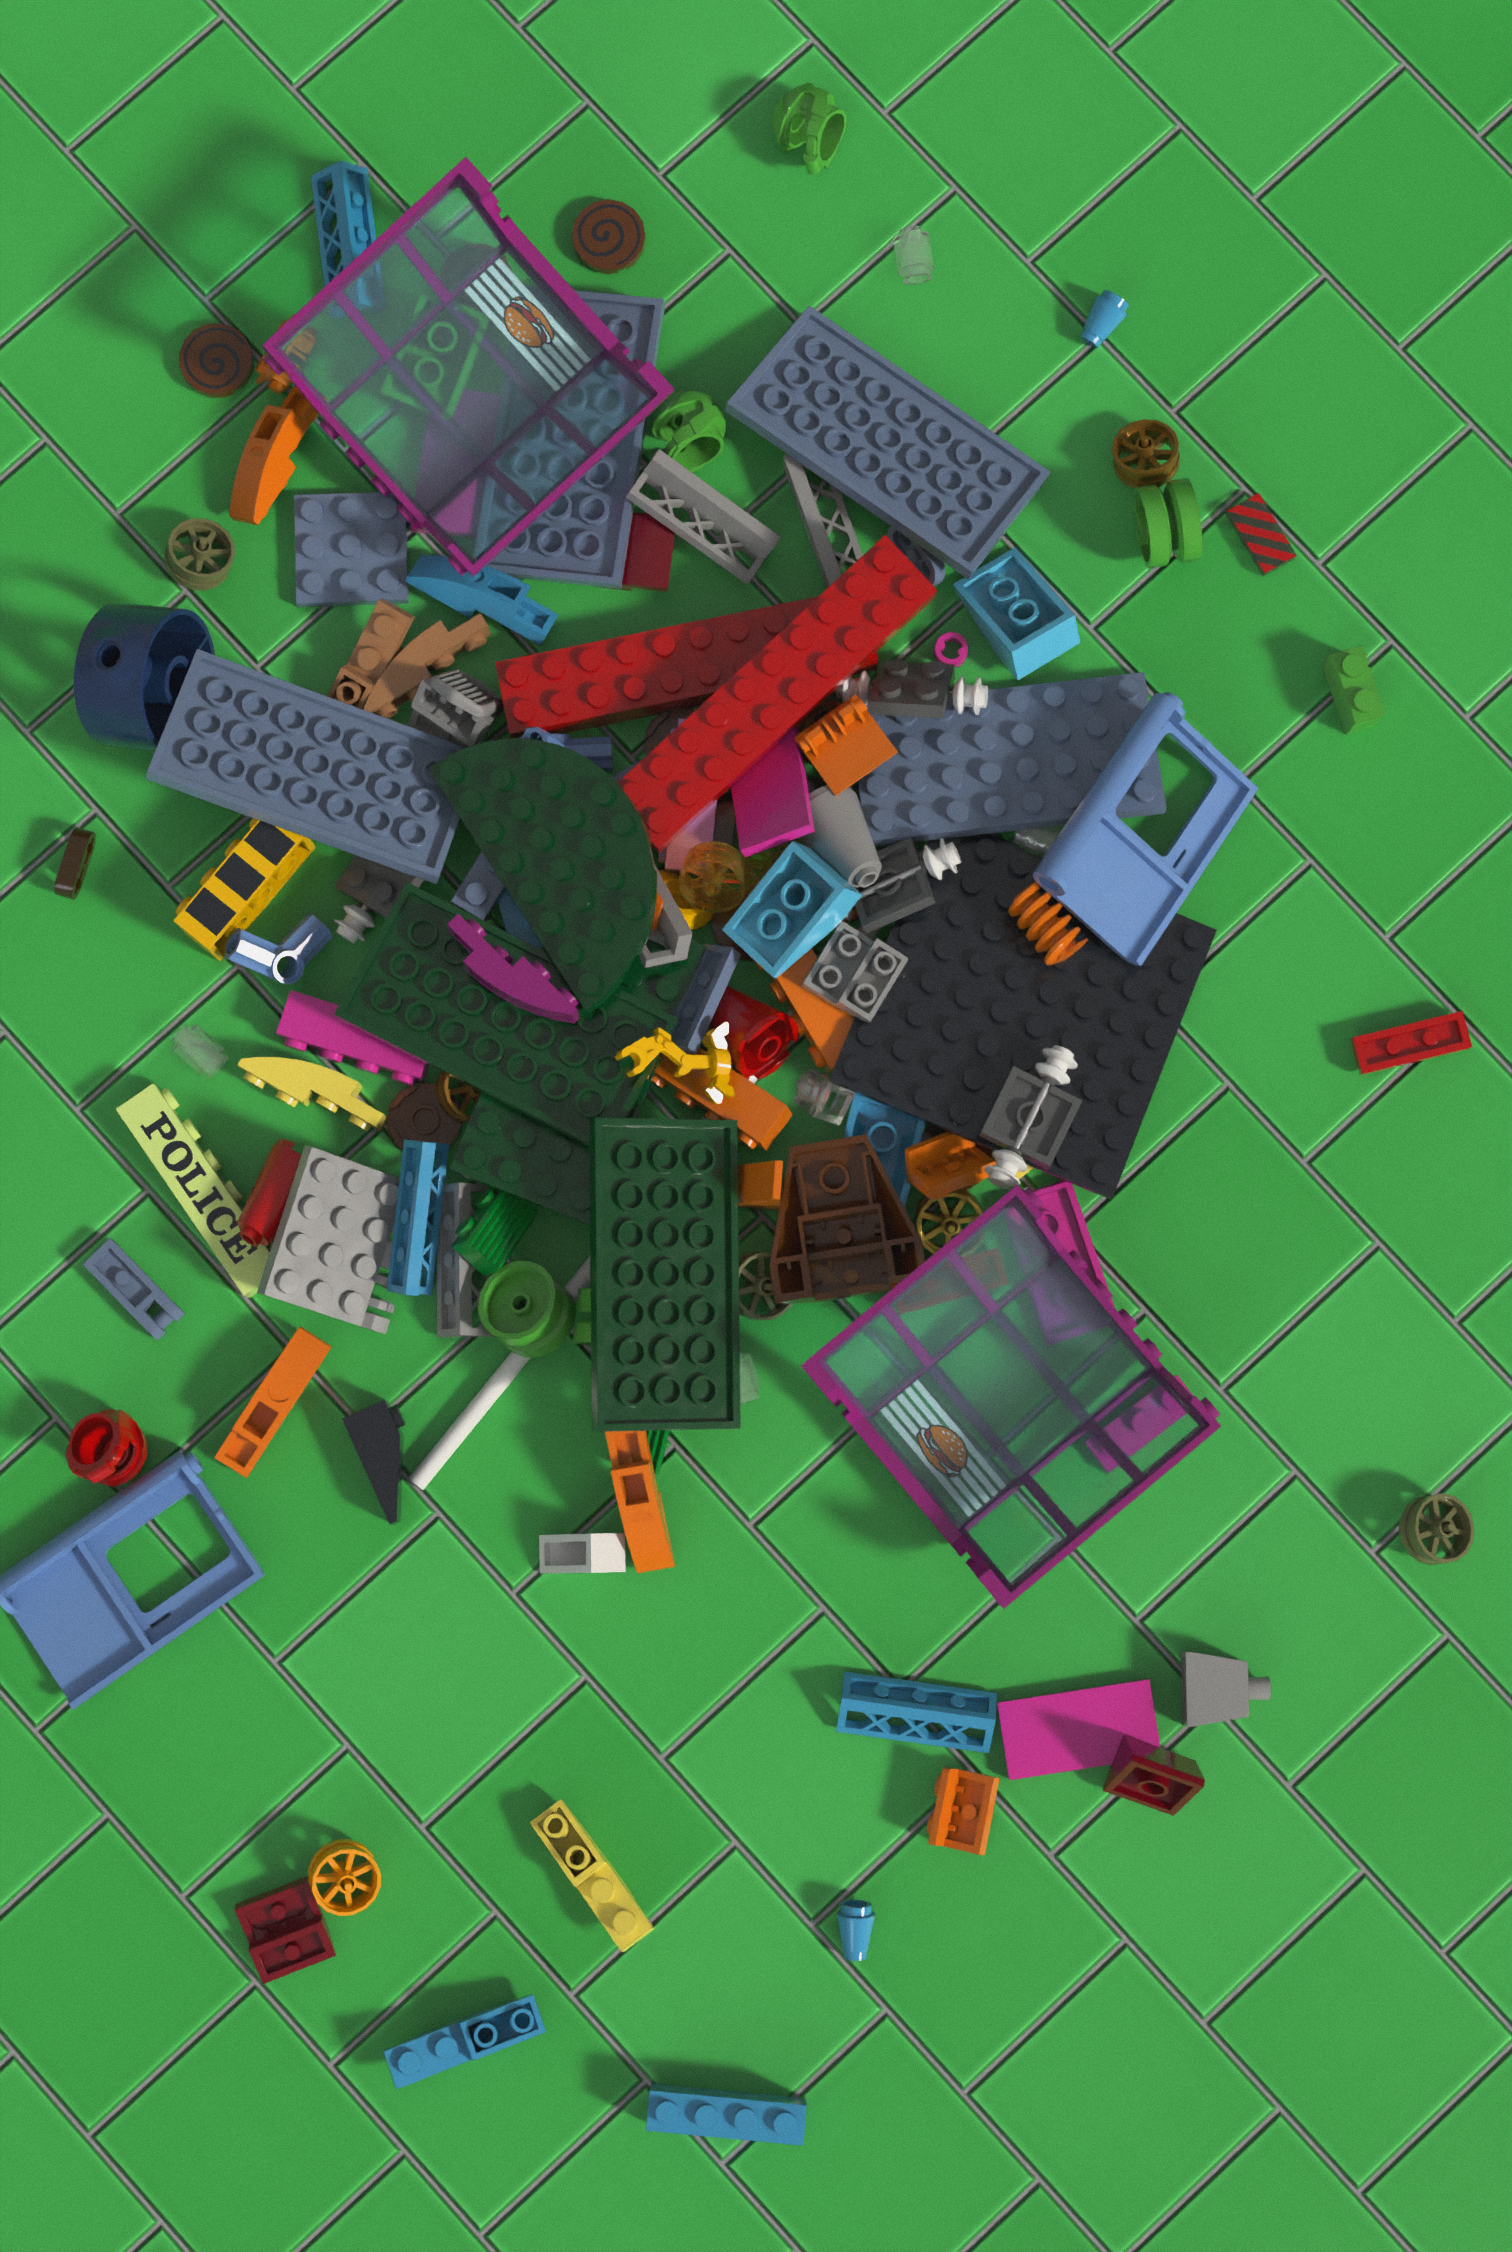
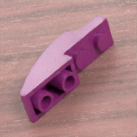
M457 914L447 923L450 934L470 953L463 961L465 970L484 987L514 1006L535 1015L568 1023H575L579 1019L578 1009L575 1007L579 1004L578 1001L564 987L558 991L548 981L551 978L550 973L538 961L535 960L531 964L523 956L511 966L510 964L513 962L512 957L498 944L493 948L483 938L487 935L486 932L474 919L470 918L466 922Z

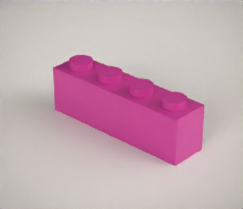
M290 990L276 1032L280 1038L285 1039L284 1046L301 1052H305L307 1047L321 1051L319 1055L321 1058L336 1063H341L342 1058L357 1062L355 1068L377 1075L378 1069L393 1073L392 1080L413 1086L414 1080L422 1083L425 1082L430 1065L335 1018L334 1013L339 1005Z

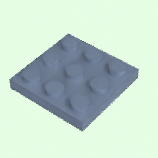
M381 492L294 495L296 604L298 607L376 605L377 601L382 598L393 604H409V583L405 582L408 576L407 521L397 511L396 508L401 503L391 493L386 497Z

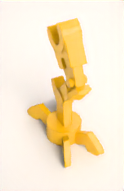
M724 1022L717 1028L710 1029L705 1033L701 1042L707 1049L705 1055L686 1054L671 1041V1035L660 1027L653 1030L655 1036L643 1037L621 1049L615 1055L617 1061L625 1056H630L633 1059L634 1067L626 1073L628 1077H632L641 1073L661 1052L678 1065L674 1074L675 1077H681L689 1073L691 1069H705L707 1077L711 1078L704 1092L715 1105L722 1102L723 1095L727 1098L735 1096L733 1087L728 1085L731 1056L727 1050V1042L724 1038L729 1033L728 1022Z

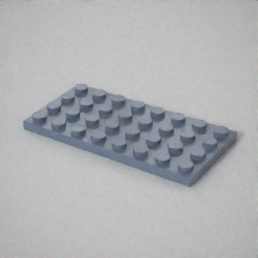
M525 286L590 360L598 354L538 287ZM518 290V295H519L520 297L524 298V299H527V298L521 293V291ZM575 291L617 339L629 349L630 352L626 355L629 360L633 361L640 358L645 364L650 361L656 368L665 310L663 299ZM552 327L555 336L584 367L586 364ZM510 342L508 359L547 401L556 393L555 390ZM552 342L550 346L577 373L578 370ZM524 346L552 379L562 387L563 384L529 347ZM543 347L539 348L564 377L570 380L569 375ZM605 363L555 410L596 448H599L647 404L649 400L608 363ZM506 373L493 450L537 410L536 406ZM648 417L486 566L515 578L621 589L634 503L628 500L626 495L639 477ZM546 418L495 466L537 505L580 466L588 456ZM488 476L475 561L528 514L490 476Z
M811 306L807 307L728 400L724 410L967 579L976 571L1050 475L1048 469Z
M197 649L147 770L146 779L437 884L460 816L428 768L441 759L466 747Z
M1144 672L988 690L987 707L980 708L978 715H975L972 707H965L962 714H958L953 706V702H948L943 718L870 714L898 752L857 781L860 805L874 845H892L909 837L914 842L1066 825L1148 704L1149 698ZM1157 747L1117 805L1116 815L1119 819L1165 814L1166 801Z

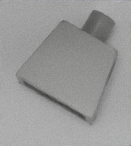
M1181 1651L1182 1725L1194 1727L1249 1717V1700H1270V1678L1248 1677L1247 1661Z

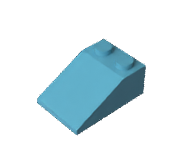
M1015 547L977 569L969 579L964 577L953 584L955 592L997 657L1017 680H1020L1080 643L1075 614Z
M792 841L722 931L773 978H777L836 928L861 898L862 894L811 848Z

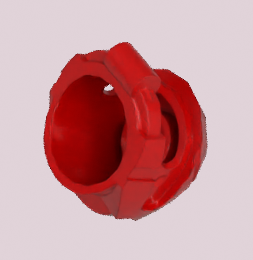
M106 1409L85 1416L75 1425L71 1432L65 1455L68 1461L67 1464L75 1475L91 1480L93 1483L99 1482L100 1484L114 1487L130 1481L140 1472L147 1458V1442L141 1428L128 1413L120 1409L118 1411Z

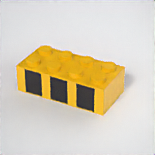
M252 818L249 823L251 828L242 840L237 838L229 845L224 854L227 858L217 869L212 867L207 871L200 881L202 886L193 898L188 896L180 903L175 911V914L178 916L173 921L187 936L220 962L225 956V946L229 936L237 928L246 931L315 850L316 846L310 838Z

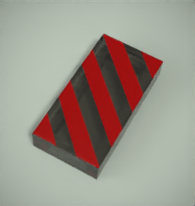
M1260 493L1227 510V518L1263 577L1296 558V553Z

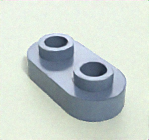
M890 526L888 538L933 586L940 584L945 578V563Z

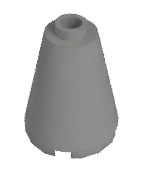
M828 785L814 790L809 794L815 832L796 839L804 846L811 848L854 888H864L872 885L878 879L882 866L857 794L851 787H848L837 796L834 795Z

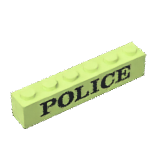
M153 1083L116 1108V1110L243 1296L250 1298L258 1291L273 1242L268 1246L259 1244L258 1247H254L240 1237L239 1232L241 1229L237 1222L243 1211L239 1204V1201L243 1199L242 1194L232 1180L225 1183L217 1171L222 1168V1165L210 1149L204 1152L196 1140L201 1137L200 1133L189 1118L182 1121L175 1109L180 1104L168 1088L161 1090Z

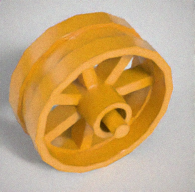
M341 1839L323 1845L313 1855L308 1867V1882L316 1902L326 1912L338 1916H347L365 1910L376 1899L381 1888V1873L372 1852L366 1846L351 1839ZM347 1853L345 1861L336 1862L333 1858ZM355 1854L364 1856L368 1860L351 1869ZM326 1862L331 1865L332 1873L318 1874ZM372 1869V1877L369 1884L355 1878ZM334 1882L323 1896L319 1893L316 1883ZM356 1887L363 1890L359 1896L351 1898V1892ZM339 1890L344 1893L345 1901L331 1900Z

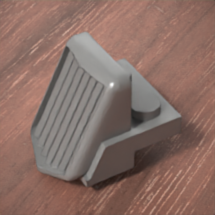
M454 669L422 679L411 704V708L414 710L407 726L467 748L484 742L493 720L501 713L504 707L503 700L483 682L460 670Z

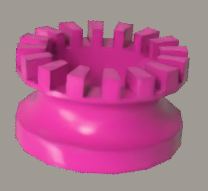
M948 632L941 635L936 641L934 656L937 662L959 667L967 658L968 644L962 635ZM952 641L953 643L956 642L957 645L959 644L960 649L957 652V658L948 659L943 656L941 652L945 650L946 642Z

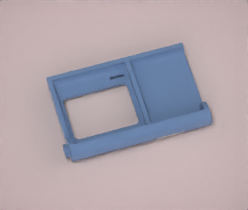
M1164 692L1163 694L1155 693L1033 872L1034 880L1121 958L1136 966L1143 964L1259 789L1221 754L1209 740L1204 738L1184 719L1186 712L1182 707L1183 702L1179 697L1170 692ZM1169 734L1212 774L1213 782L1166 853L1160 856L1117 817L1116 807L1163 737Z
M180 1449L0 1575L1 1607L15 1617L65 1694L72 1710L265 1576L261 1565L199 1474L204 1468L192 1451L185 1454ZM193 1494L228 1545L230 1554L226 1559L156 1608L145 1613L140 1609L109 1562L107 1552L114 1545L183 1497Z

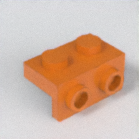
M945 1132L905 1149L908 1182L931 1200L946 1197L951 1192L968 1185L980 1183L983 1179L989 1177L984 1170L985 1166H995L996 1161L977 1148L974 1142L950 1132Z
M943 1767L942 1774L937 1777L934 1791L937 1796L935 1809L927 1823L928 1844L944 1846L977 1855H985L1000 1778L959 1768Z

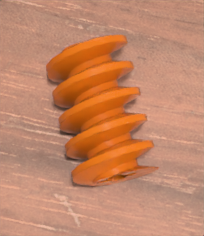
M1035 881L1013 899L1008 913L1011 917L1020 916L1017 926L1020 929L1029 928L1026 938L1028 941L1039 939L1035 950L1037 953L1048 951L1044 962L1046 965H1053L1077 952L1087 942V939L1079 942L1074 940L1081 929L1079 927L1066 929V925L1072 917L1066 915L1058 918L1057 913L1063 905L1057 903L1049 906L1048 901L1052 896L1048 892L1040 894L1039 889L1041 886Z

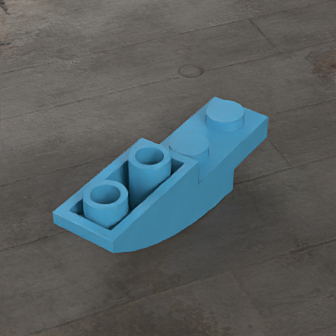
M421 555L408 574L405 582L455 611L471 618L475 610H478L539 646L542 645L558 617L557 613L526 596L531 588L530 585L488 566H485L472 578L467 572L461 576L447 561L449 558L447 556Z
M531 1994L417 2035L418 2037L382 2051L394 2087L399 2089L467 2061L477 2060L545 2033L546 2030L534 1995Z

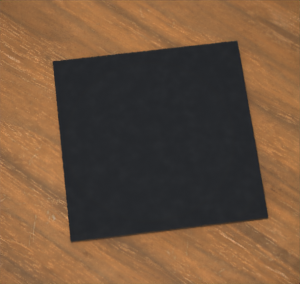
M990 834L945 838L946 844L953 842L959 853L961 863L956 865L958 873L955 874L952 870L946 869L942 871V880L934 878L930 873L926 875L936 903L894 922L886 944L909 959L872 1021L868 1023L857 1017L854 1018L828 1081L993 1151L1001 1150L1004 1148L980 1137L979 1134L1011 1069L1015 1066L1041 1079L1035 1069L1036 1063H1045L1047 1060L1042 1054V1050L1044 1048H1053L1054 1045L1062 1046L1074 1054L1073 1059L1077 1062L1078 1066L1073 1070L1067 1069L1066 1074L1071 1079L1069 1084L1055 1085V1087L1083 1101L1048 1170L1024 1158L1023 1160L1026 1165L1111 1200L1217 930L1176 913L1143 964L1136 966L1121 958L1062 906L1057 913V917L1070 915L1072 918L1066 925V929L1079 927L1081 930L1074 940L1079 942L1087 939V942L1067 959L1053 965H1046L1044 958L1048 951L1037 953L1035 946L1039 939L1028 941L1026 934L1029 928L1020 929L1017 926L1020 916L1011 917L1008 913L1013 899L1026 887L1035 882L1033 872L1043 857ZM940 839L929 840L927 845L932 850L940 848ZM1042 887L1039 889L1040 894L1047 892ZM1051 897L1048 901L1049 906L1059 903L1054 897Z

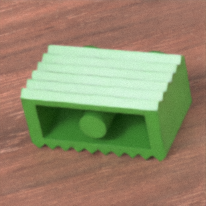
M1362 645L1330 654L1322 665L1345 735L1377 726L1386 713V710L1382 709L1384 703L1380 702L1382 696L1378 695L1379 689L1375 688L1377 682L1373 681L1375 675L1370 673L1372 670L1368 666L1370 661L1366 660L1368 654L1363 652L1365 647Z

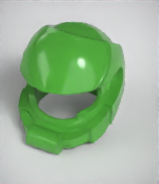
M806 83L789 90L786 95L783 94L775 103L771 117L773 136L783 152H791L794 148L806 143V152L803 154V159L809 174L816 175L823 168L827 169L845 133L847 116L845 111L836 107L834 96L830 92L817 88L812 83Z
M691 390L674 392L659 406L655 414L652 433L658 439L669 441L662 451L690 472L702 469L706 464L717 458L724 449L723 437L726 432V420L722 409L713 401L711 395Z

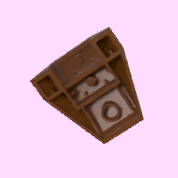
M866 1134L790 1147L770 1259V1272L776 1304L818 1303L887 1292L892 1290L925 1262L922 1241ZM925 1275V1276H924L921 1280H919L918 1282L927 1280V1279H928L927 1275Z

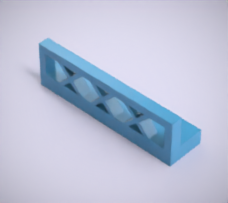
M338 161L311 176L324 287L376 240L368 168L344 161ZM332 179L333 189L328 199L325 182ZM334 213H336L337 225L334 232L331 233L330 222ZM338 248H340L342 259L338 268H336L334 258ZM379 258L346 288V296L357 309L376 313L385 308ZM334 300L327 305L328 316L337 318L345 314Z
M404 1139L387 1291L412 1296H419V1294L432 1295L449 1144Z
M844 1671L836 1732L989 1753L996 1721L997 1693ZM847 1710L863 1712L869 1718L863 1721L846 1719ZM891 1717L903 1718L907 1723L898 1727L889 1725L885 1720ZM933 1722L942 1724L945 1729L933 1732L928 1731L924 1726ZM968 1728L985 1730L983 1738L969 1737L962 1731Z

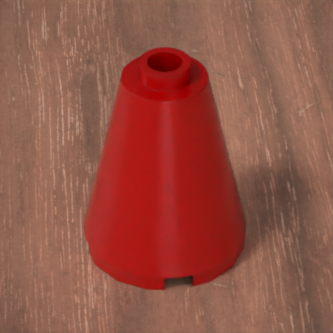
M729 986L726 987L708 1026L710 1029H715L724 1022L729 1023V1033L724 1036L727 1042V1050L730 1053L731 1062L746 1079H750L749 1076L762 1079L775 1072L790 1056L786 1049L791 1040L796 1043L798 1039V1025L791 1016Z
M279 1139L272 1146L237 1222L241 1229L239 1232L240 1237L254 1247H258L259 1244L268 1246L274 1241L301 1158V1154L292 1150L296 1143L289 1140Z

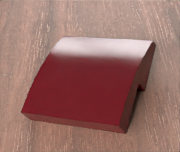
M633 513L622 587L617 590L631 591L632 588L668 592L676 533L648 513Z
M308 1876L235 1904V1912L249 1943L250 1955L263 1984L336 1956L329 1929L321 1907L316 1902L309 1885Z

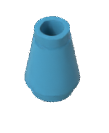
M1104 290L1101 296L1097 295L1095 297L1080 338L1089 345L1099 348L1101 343L1127 316L1125 311L1129 304L1115 293Z
M845 1900L841 1902L840 1910L837 1911L842 1949L844 1951L843 1958L846 1960L861 1961L867 1958L875 1918L872 1904L868 1901Z

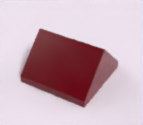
M1124 1735L1104 1782L1103 1791L1174 1816L1204 1787L1205 1779L1196 1760Z

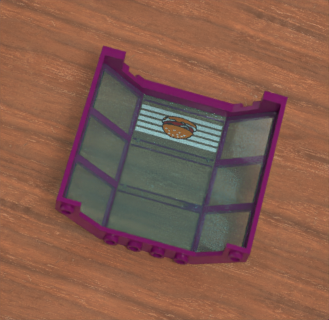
M465 157L262 346L267 353L263 360L278 376L283 372L323 418L319 425L331 439L335 441L340 437L349 448L345 451V454L359 469L364 465L369 468L375 475L370 480L385 497L391 493L401 503L396 508L397 511L410 525L417 521L450 555L447 561L461 576L467 572L474 578L661 405L675 389L650 361L645 364L640 358L631 361L626 357L630 352L629 349L617 339L521 232L508 215L503 219L500 217L499 213L502 210L497 205L499 201L492 193V185L471 161Z
M1018 1184L801 1365L836 1407L841 1403L845 1405L847 1409L841 1414L961 1557L966 1552L971 1558L965 1563L1003 1609L1221 1427L1216 1420L1220 1413L1206 1397L1200 1401L1196 1396H1192L1158 1360L1162 1356L1160 1350L1149 1338H1146L1144 1341L1139 1338L1133 1330L1138 1326L1134 1319L1124 1308L1118 1312L1108 1300L1113 1295L1099 1279L1095 1282L1091 1281L1084 1272L1088 1267L1085 1261L1074 1249L1068 1253L1041 1217L1043 1214L1038 1209L1043 1203L1028 1186L1022 1190Z

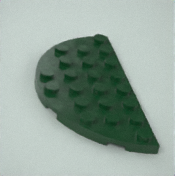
M521 738L498 739L461 749L441 759L428 769L584 1010L588 1013L593 1012L624 981L623 976L630 968L636 955L639 956L642 952L654 916L657 897V870L654 869L653 853L650 845L652 844L651 838L636 805L622 786L606 771L579 753L554 743Z

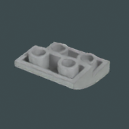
M841 921L808 972L801 987L844 1012L870 1023L909 958L878 938L873 941Z

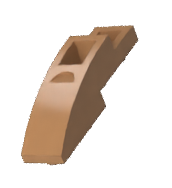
M384 598L379 599L347 665L341 667L327 697L363 709L370 692L381 674L403 650L404 647L401 644L415 616Z
M481 613L450 632L447 631L440 620L413 639L381 674L370 692L363 709L387 719L392 718L398 713V707L408 701L413 702L422 679L432 677L429 673L433 669L436 671L444 670L454 663L455 656L465 650L473 652L481 648L487 642L486 638L491 636L489 626Z

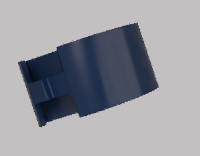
M113 602L102 607L92 617L82 635L77 651L74 669V695L80 721L85 731L94 741L106 746L155 752L196 650L199 649L215 655L213 641L208 628L196 613L187 609Z

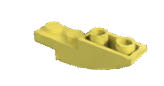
M282 1057L242 1058L238 1063V1066L246 1072L243 1079L260 1089H263L264 1085L268 1084L278 1090L276 1098L294 1108L298 1102L308 1107L314 1095L319 1096L316 1100L317 1104L333 1113H336L338 1108L351 1115L348 1120L350 1123L366 1132L369 1131L370 1127L381 1131L387 1120L383 1113L357 1099L358 1094L363 1088L358 1081L335 1070L302 1060Z
M562 1799L530 1822L573 1886L577 1887L621 1952L628 1950L655 1929L619 1874Z

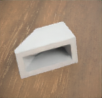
M625 1533L539 1535L540 1574L626 1572Z

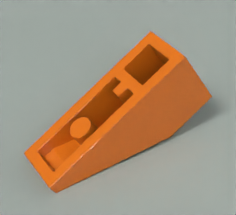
M773 1160L738 1166V1208L779 1211L783 1161Z

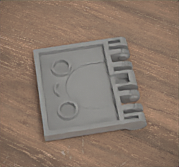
M304 1146L257 1293L386 1335L390 1320L368 1313L366 1309L369 1306L393 1314L395 1305L389 1301L371 1298L374 1284L382 1285L383 1288L387 1289L388 1277L378 1275L380 1267L389 1270L392 1242L389 1241V1238L394 1230L399 1178L320 1149Z

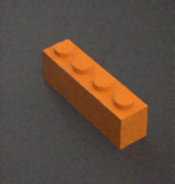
M811 948L779 977L773 978L769 974L773 981L769 984V987L776 1000L780 1004L785 1001L792 1012L790 1016L798 1025V1036L805 1034L812 1047L808 1049V1053L817 1068L820 1069L824 1066L827 1073L833 1071L854 1018L852 1015L801 987L802 982L817 959ZM752 958V960H753V962L755 963V965L757 966V968H758L760 971L764 970V969Z
M699 1047V1049H698V1051H697L696 1054H691V1053H686V1054H690V1055H705V1054H706V1051H704L703 1049H701V1048ZM663 1054L652 1084L660 1089L667 1085L676 1091L674 1097L686 1107L693 1109L697 1105L707 1113L704 1117L707 1120H737V1140L752 1150L757 1145L767 1152L792 1116L786 1104L733 1069L729 1073L730 1080L728 1085L733 1087L735 1096L727 1098L723 1095L722 1102L717 1105L708 1099L704 1092L711 1078L707 1077L705 1069H691L689 1073L681 1077H675L674 1074L678 1065Z

